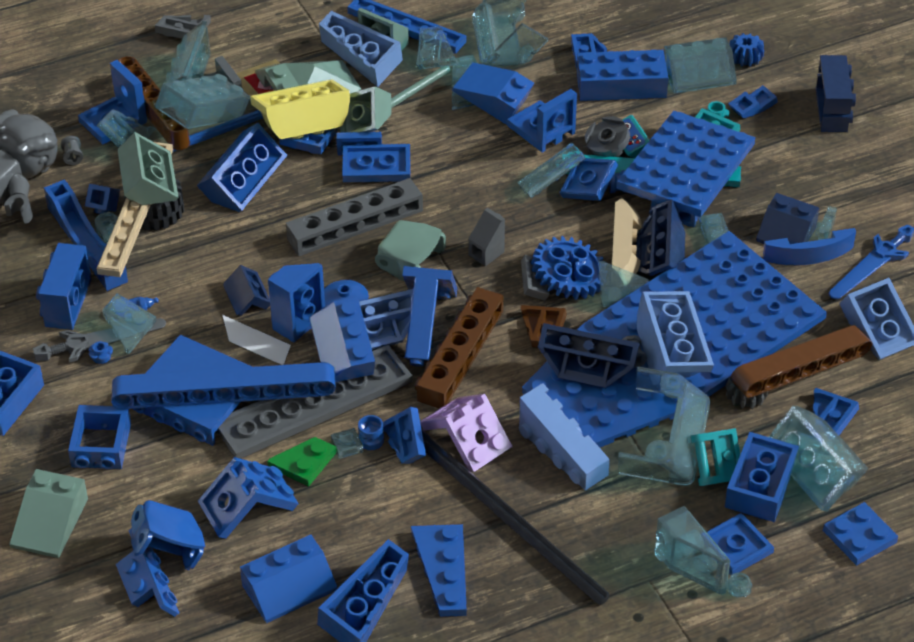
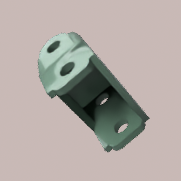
M399 220L379 244L375 263L381 269L404 281L402 276L403 267L421 268L419 264L432 251L437 253L444 251L446 248V236L441 229L428 224Z

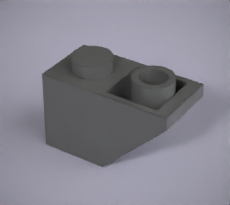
M489 208L484 210L468 238V255L484 266H487L505 252V218Z

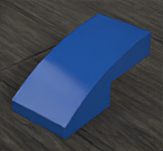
M762 85L750 95L744 92L728 104L742 118H746L767 110L778 103L777 96Z

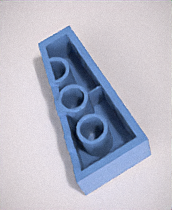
M331 11L319 23L322 42L377 87L403 60L399 41Z

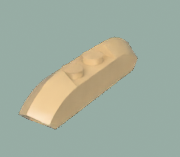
M623 198L615 202L611 285L616 289L628 284L637 274L640 267V260L636 257L637 245H632V242H637V231L642 228V223L635 208Z

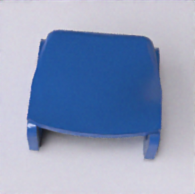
M147 500L143 505H137L131 519V543L134 555H142L148 546L182 556L185 570L194 569L203 555L205 543L203 534L193 515L188 511Z

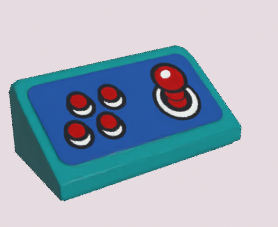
M629 115L622 119L630 131L629 143L623 150L628 156L636 158L650 139L634 116Z

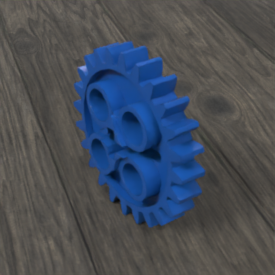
M561 236L560 241L555 237H552L551 242L545 239L544 243H539L538 248L535 249L531 261L533 265L532 271L536 272L535 279H542L540 285L547 284L549 286L548 291L555 289L557 296L560 293H564L566 299H568L569 295H573L575 300L578 299L579 295L584 299L587 298L588 294L593 297L595 292H599L601 287H603L608 271L605 270L607 265L602 263L603 257H596L597 250L590 251L591 245L582 246V240L575 243L573 237L569 241H566L563 236Z

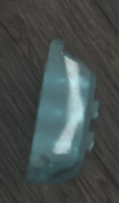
M793 405L769 436L770 438L799 446L791 476L822 511L828 512L836 500L849 491L868 470V467L824 419L801 407Z

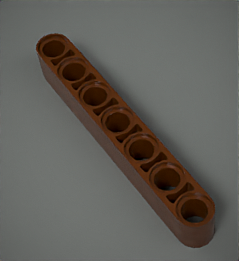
M126 56L120 58L118 61L142 82L148 119L166 142L172 144L173 149L183 150L189 147L190 138L187 122L134 57Z
M849 326L743 364L732 372L730 380L747 398L754 397L860 358L868 353L873 343L857 326Z

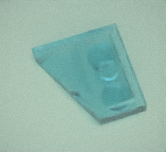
M114 109L96 125L118 148L134 132L148 138L156 130L151 125L145 127L138 124L137 119L126 117L123 113Z
M598 261L602 307L612 306L649 282L644 277L604 261Z
M118 293L103 309V316L108 324L112 326L114 334L120 339L125 352L130 354L156 322V316Z

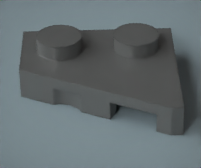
M191 15L163 16L155 24V33L163 34L167 37L181 38L184 41H195L211 23V16L204 15L202 20H191Z

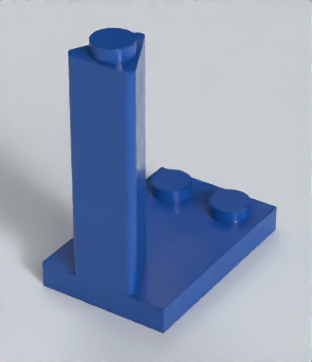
M404 266L402 276L408 290L413 289L405 358L410 360V365L423 367L430 356L436 299L449 300L450 297H456L457 285L451 270Z

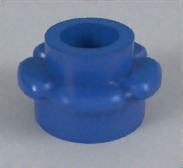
M102 341L92 344L89 348L90 358L98 364L108 362L113 352L112 347L108 346L107 342Z

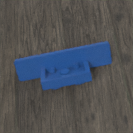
M131 528V529L129 530V533H130V536H131V538H132V528ZM147 546L142 555L139 554V556H135L132 551L116 564L131 604L139 607L155 595L162 610L174 617L179 614L176 606L177 599L168 587L169 579L161 570L159 565L161 560L151 547Z

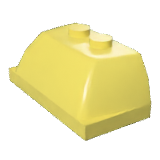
M331 79L252 95L250 98L251 105L261 112L267 126L278 138L285 139L291 137L298 139L304 137V134H322L324 130L341 127L348 115L350 92Z

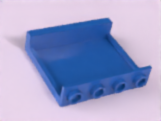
M180 335L145 374L252 366ZM240 402L133 409L138 413L154 418L159 423H165L179 432L189 434L200 442H206L214 446L215 431Z

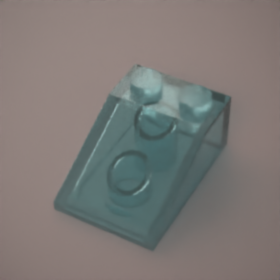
M683 506L658 518L654 548L658 560L663 561L670 570L720 595L725 594L730 559L687 508Z

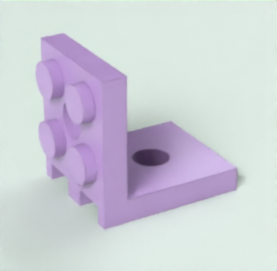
M485 394L457 397L420 421L424 431L447 429L470 472H475L513 447ZM478 430L484 435V440L481 444H478L475 440V434Z

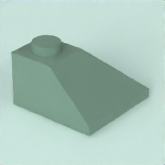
M375 86L350 93L348 115L340 127V133L378 130L391 115V93Z

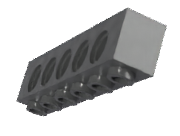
M411 178L286 222L287 240L297 255L302 256L422 212L423 194Z

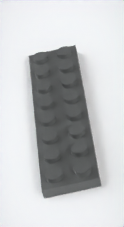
M386 345L372 351L375 359L373 375L335 382L336 389L334 393L328 396L260 400L232 412L216 431L234 457L241 459L412 383V374L390 346Z

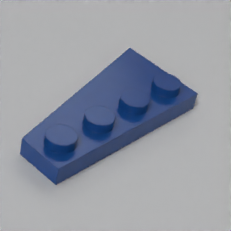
M463 524L411 526V534L415 540L418 555L422 560L426 578H428L439 616H467Z

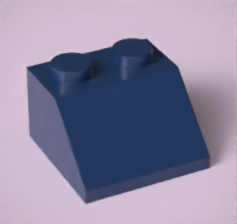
M776 193L767 207L756 241L764 244L765 241L788 238L790 244L808 242L817 228L819 207Z

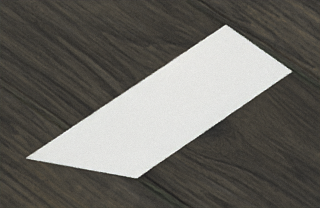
M223 315L230 342L284 365L291 345Z

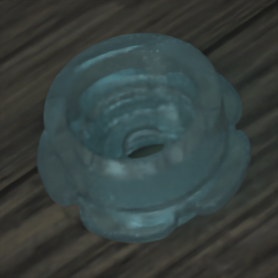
M734 573L727 580L726 588L729 590V594L734 597H746L751 593L752 582L746 574Z

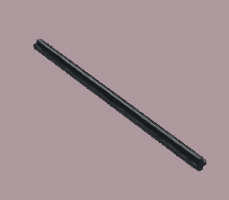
M422 430L425 452L598 605H603L608 601L609 592Z

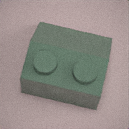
M362 8L358 9L359 24L399 41L401 51L409 44L408 27Z

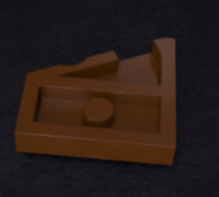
M521 305L520 307L531 345L535 348H538L543 323L563 327L567 316L566 308Z

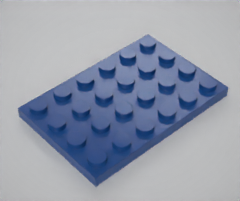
M673 111L618 179L616 189L660 204L672 199L677 210L701 217L752 149L756 137L722 125L707 122L704 119L686 115L683 112Z

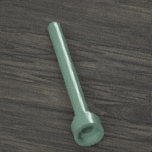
M448 65L442 66L391 98V108L449 73L450 67Z

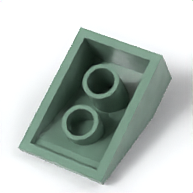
M36 469L25 490L10 541V548L59 558L88 500L85 480Z

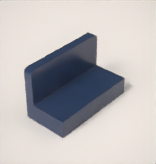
M239 265L223 283L236 315L242 316L252 304L265 310L270 306V298L258 272Z

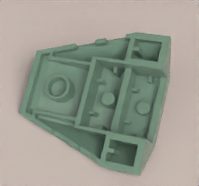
M343 60L279 63L255 70V74L264 87L271 85L274 91L331 79L348 89L350 93L361 90V87Z

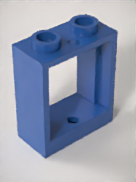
M79 405L68 449L71 467L122 469L131 427L129 409H119L114 406ZM84 429L117 430L114 448L81 447Z

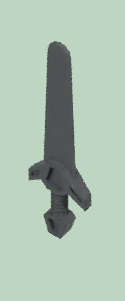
M162 318L87 334H80L69 330L61 331L59 336L66 339L65 343L51 345V347L43 343L33 348L36 361H48L54 353L59 354V352L69 351L71 353L69 363L78 361L90 346L96 342L102 341L109 344L165 327L166 321Z

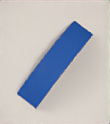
M851 228L832 231L830 239L790 244L788 238L765 241L763 259L766 262L781 265H809L829 261L847 253L854 247L856 230Z

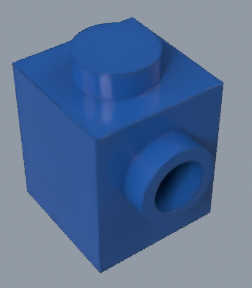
M89 184L85 206L94 208V213L107 215L108 211L116 212L120 189Z

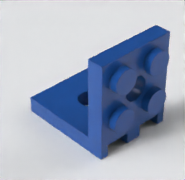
M118 60L110 63L115 97L78 115L79 122L102 144L147 123L142 82Z
M570 89L547 103H543L540 100L508 118L507 126L543 153L546 151V144L552 142L557 145L562 142L563 134L567 132L571 135L575 134L577 93Z
M236 457L229 462L198 500L218 537L226 539L256 502L290 511L297 507L299 503L293 495L294 492L282 478L283 474L278 468ZM229 496L228 505L225 507L226 498Z

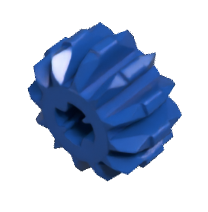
M741 33L740 36L734 35L728 44L729 59L733 60V64H741V67L743 65L749 67L752 64L758 65L764 56L763 41L759 40V36H752L751 33L748 35Z

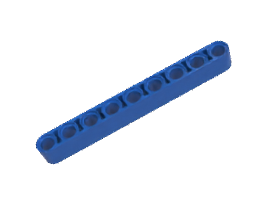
M322 362L121 375L112 380L111 403L119 409L328 396L334 393L336 389L335 369L331 364Z

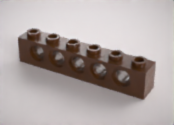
M477 287L474 293L467 297L463 311L458 312L453 327L448 328L443 343L438 344L434 358L427 362L423 376H419L416 380L415 390L417 391L418 402L439 409L450 402L503 313L502 294Z

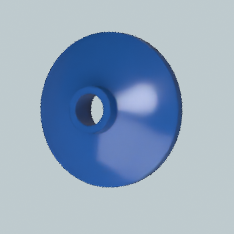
M352 280L335 281L324 289L325 307L333 301L358 297L359 302L369 299L367 289L362 284Z

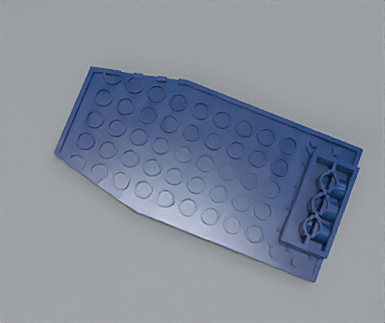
M728 231L679 262L677 267L660 274L578 328L579 331L617 339H623L626 336L632 335L639 336L636 327L637 312L643 292L689 291L714 364L711 372H699L695 376L673 381L653 382L646 361L644 365L632 369L608 388L558 378L549 363L546 362L522 386V393L526 394L544 383L549 389L546 394L552 401L558 399L563 405L561 410L569 420L574 418L581 428L582 435L584 437L589 435L600 448L613 443L614 439L626 435L628 437L636 434L638 429L646 426L652 428L659 425V421L667 418L672 420L681 416L726 386L728 378H730L732 372L737 367L775 353L826 319L827 312L733 233Z

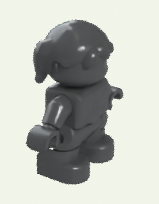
M14 109L0 114V209L4 206L7 216H12L14 212L20 211L24 223H29L33 215L28 199L30 185L26 178H32L39 172L45 173L49 170L57 155V137L53 128L39 117L31 114H19Z

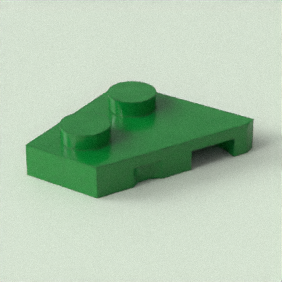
M313 437L269 458L267 463L269 467L274 466L283 475L309 487L336 454V446Z

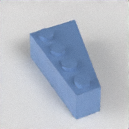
M542 383L520 397L519 431L524 438L533 442L541 453H545L557 468L566 472L575 484H579L586 491L608 476L609 458L589 435L585 437L582 435L581 428L574 418L569 420L561 410L563 405L558 399L552 401L546 394L549 389Z

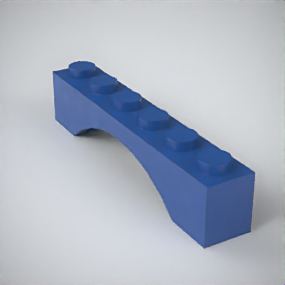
M64 179L44 187L47 208L74 245L86 246L89 266L106 291L127 283L126 265L121 277L97 274V266L107 244L102 241L91 226L74 191Z

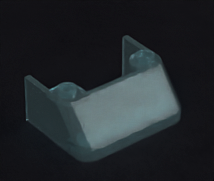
M483 0L475 9L472 20L479 59L482 64L493 67L525 64L549 41L547 37L523 23L516 28L515 25L525 16L524 3L527 0Z
M638 367V390L661 393L678 400L669 442L662 440L651 442L646 448L645 456L619 452L618 474L677 485H689L695 480L698 470L695 445L691 442L690 436L705 433L710 410V399L707 394L678 373Z

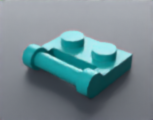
M736 428L691 435V442L695 445L700 478L698 479L699 486L730 481L740 457ZM709 440L716 476L711 477L704 442Z

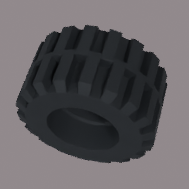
M176 180L179 198L176 201L151 204L142 224L145 230L165 229L170 224L174 225L177 223V219H181L182 213H184V202L179 180Z

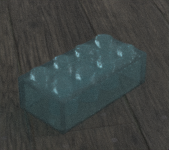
M215 74L214 76H202L201 78H188L187 80L163 83L155 107L186 129L223 123L243 116L250 95L245 93L240 86L233 85L227 81L225 76Z

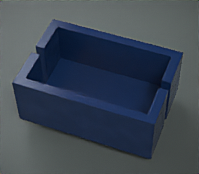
M820 55L818 73L822 74H817L815 89L821 132H848L849 123L853 122V110H851V107H855L856 94L852 93L854 80L850 79L852 66L847 62V55Z

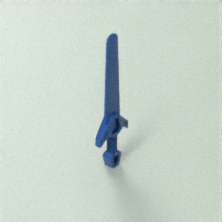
M910 225L899 228L897 236L890 242L882 241L879 234H877L873 238L874 249L830 290L829 296L833 299H839L887 261L904 260L909 255V252L896 250V248L903 242H910L914 234V228Z

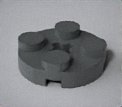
M614 116L604 117L602 122L598 124L594 122L585 134L587 147L590 153L596 156L619 157L630 140L628 127L621 118ZM611 134L609 139L604 140V137H608Z

